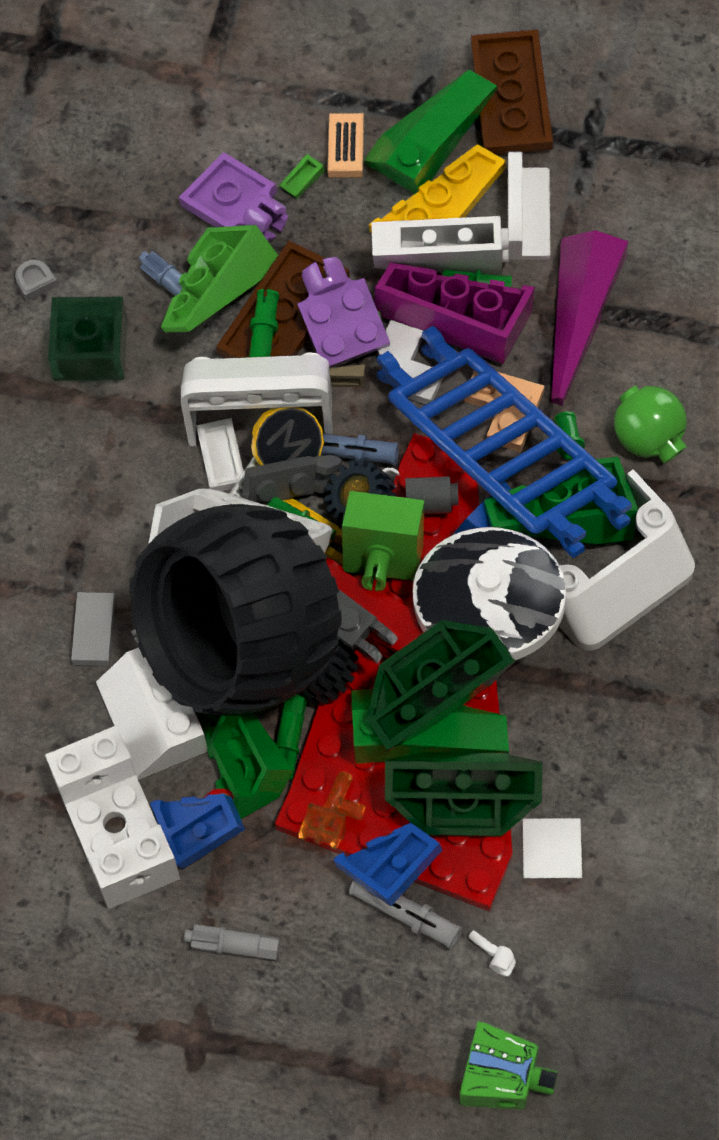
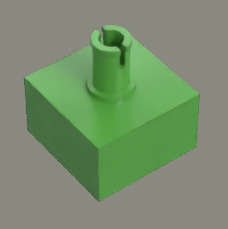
M350 491L342 524L344 572L364 574L361 583L366 589L371 591L374 578L377 580L375 591H381L385 588L386 577L414 581L423 550L424 500Z

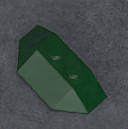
M441 620L379 664L366 719L387 751H390L430 729L492 685L516 660L493 628Z
M424 752L385 759V800L394 806L410 823L428 835L503 836L542 802L543 762L504 753Z

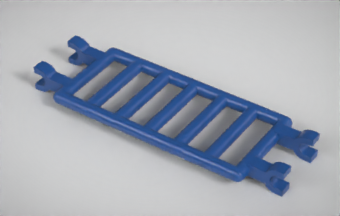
M432 326L422 332V338L428 344L422 347L421 352L428 358H434L438 361L439 364L412 378L400 367L397 359L389 351L377 357V363L383 368L377 372V378L384 384L389 383L394 388L389 392L388 400L531 533L538 534L547 529L561 542L564 550L574 558L585 551V546L579 540L586 537V531L578 524L570 523L565 518L593 501L606 513L609 521L618 530L630 524V518L625 512L632 509V503L625 497L617 496L611 491L617 485L616 477L472 349L467 348L457 353L445 342L442 334ZM466 364L479 374L419 409L408 399V397ZM488 385L494 387L501 394L500 397L442 430L430 420L432 417ZM513 405L525 415V417L466 451L453 441ZM536 426L549 437L489 473L476 462ZM559 448H562L573 458L513 495L500 484ZM584 469L597 480L538 517L533 515L524 506Z

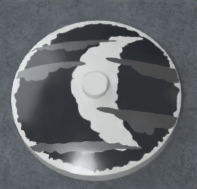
M486 527L470 529L443 540L425 556L419 565L413 583L414 612L423 632L441 620L493 628L515 660L523 658L542 647L556 632L565 611L566 585L564 575L556 559L543 545L531 537L504 528Z

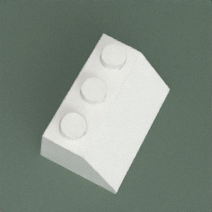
M136 648L125 653L96 681V684L114 726L117 725L130 754L136 776L140 780L208 752L204 732L193 708L180 705L171 698L172 694L164 686L158 684L152 675L153 671L146 658H143L140 649Z

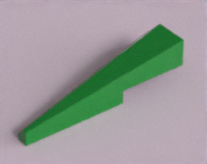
M199 713L209 758L216 760L221 779L215 782L216 788L228 789L232 792L234 796L233 802L240 818L242 819L278 799L294 769L254 713L227 716Z

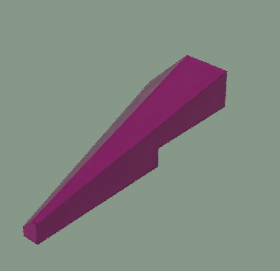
M597 230L562 238L552 403L563 406L600 324L605 304L627 258L628 241Z

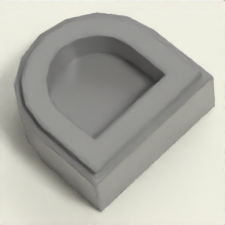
M26 261L16 270V281L26 301L58 286L51 270L42 261Z

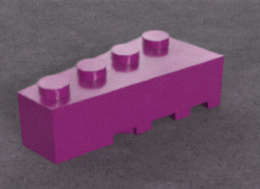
M390 262L375 287L374 304L383 318L423 331L434 326L442 334L445 342L463 349L470 348L478 355L504 364L532 314L535 287L522 285V289L505 287V282L491 279L490 284L470 281L468 275L455 273V276L447 277L437 275L436 270Z

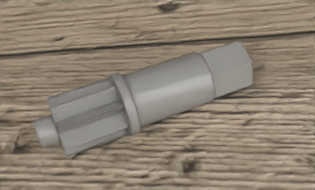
M194 924L193 931L185 930L184 941L191 942V949L277 960L280 937L226 930V927L218 928Z

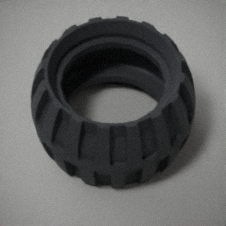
M229 504L207 508L192 513L164 529L138 556L135 562L136 571L130 579L129 593L132 594L130 615L132 625H135L139 640L137 644L143 658H146L151 667L155 680L160 686H164L172 694L171 698L180 705L193 707L195 712L210 715L227 716L262 711L290 699L308 687L328 666L327 662L335 654L339 644L337 640L338 628L342 623L341 610L338 607L336 594L339 591L335 577H332L325 561L327 557L324 551L309 536V530L301 522L288 518L286 512L266 506Z

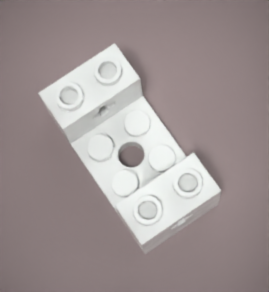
M117 725L45 755L54 781L108 909L180 879L173 853L160 824L157 825ZM113 817H120L126 821L124 829L118 833H110L105 830L107 821Z

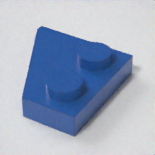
M226 794L207 795L201 799L195 796L184 797L180 801L170 802L154 800L150 803L156 820L160 824L173 853L176 865L182 869L245 830L232 797Z
M409 823L395 829L388 836H380L366 842L367 848L347 857L343 852L333 860L337 868L391 907L443 850L438 841L414 824Z

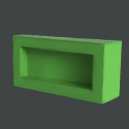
M307 154L279 186L297 200L325 172L324 166Z

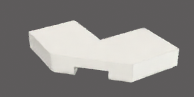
M390 320L386 329L390 346L378 350V356L389 351L397 359L400 367L412 378L432 368L431 366L413 361L423 340V330ZM443 378L413 394L408 399L423 404L430 403L434 400Z

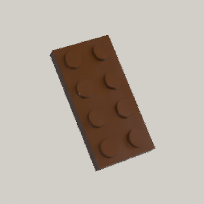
M538 29L471 35L474 73L494 83L498 88L479 114L483 148L495 155L508 154V152L553 150Z
M288 241L217 344V354L224 358H249L252 331L249 326L250 320L255 316L257 291L264 289V296H266L267 289L277 291L280 297L276 313L278 332L273 335L271 357L297 356L310 337L297 304L305 301L309 295L302 278L303 270L316 262L322 277L326 278L327 275L323 267L325 264L322 260L325 257ZM344 267L347 277L349 278V269Z

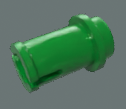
M565 411L555 415L553 418L554 423L584 449L585 441L580 438L575 413ZM562 448L557 449V452L562 455L563 459H573Z

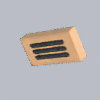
M363 113L329 114L328 178L363 177Z

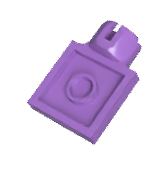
M225 152L178 197L183 208L214 227L257 225L268 242L276 238V235L268 231V228L281 233L288 219L285 205L273 199V196L277 193L276 184Z
M337 257L322 259L325 264L323 267L327 275L326 278L322 277L316 262L303 270L302 278L309 295L305 301L297 303L316 353L328 360L330 368L390 346V340L364 278L350 280L347 277L341 260Z

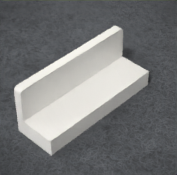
M508 152L509 260H548L550 258L549 169L522 168V152Z

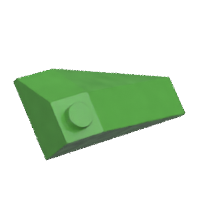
M257 225L211 227L205 230L188 256L187 261L191 266L188 273L181 274L179 284L182 286V289L170 302L161 325L164 332L191 331L261 281L278 254Z

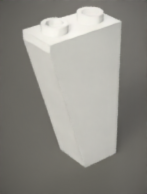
M500 216L372 222L373 262L376 269H387L390 262L432 269L436 270V272L455 270L477 273V269H481V273L502 275V262H509L508 228H501Z

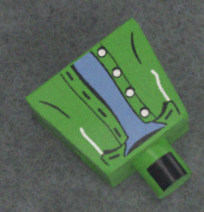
M477 1021L460 1091V1105L523 1110L526 1108L530 1090L553 1095L558 1071L536 1066L538 1046L484 1022Z

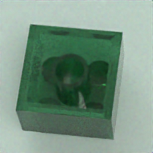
M123 296L52 297L48 361L54 381L125 380L128 318Z

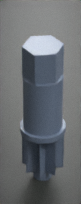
M144 251L139 256V260L143 263L140 268L156 280L159 286L165 287L174 296L179 294L182 286L179 284L181 273L176 270L174 265L166 262L157 253L152 251L149 255Z

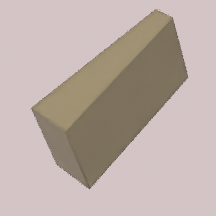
M365 364L330 368L331 386L365 388Z

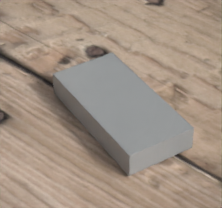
M77 592L71 657L73 665L110 666L115 610L114 593Z

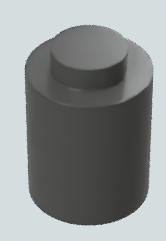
M450 476L405 478L406 498L424 500V514L451 513V506L458 505V483L450 484Z

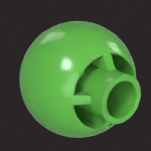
M635 385L619 397L622 403L615 411L614 429L619 442L627 451L642 458L658 456L662 463L666 464L687 448L682 440L687 428L686 412L681 401L672 392L658 386H645L639 389Z

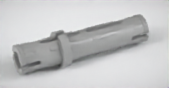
M353 880L350 886V895L362 899L364 902L411 927L413 933L417 935L423 933L446 945L449 949L455 946L462 933L463 927L455 925L434 913V908L428 904L421 906L401 895L395 902L401 906L398 909L393 905L390 907L355 880ZM413 912L436 925V928L411 916L410 913Z

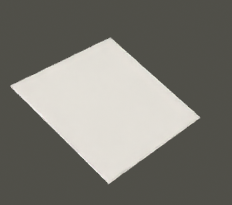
M580 818L523 819L524 878H582Z

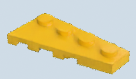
M477 144L444 168V173L432 182L428 180L418 187L419 191L406 201L402 199L391 207L392 211L382 219L378 217L372 222L465 218L506 169V160ZM372 222L369 223V232H371V233H372Z

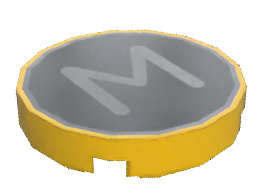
M302 407L271 408L260 416L252 431V454L259 465L306 456L317 457L321 455L324 444L323 432L319 422L314 415Z

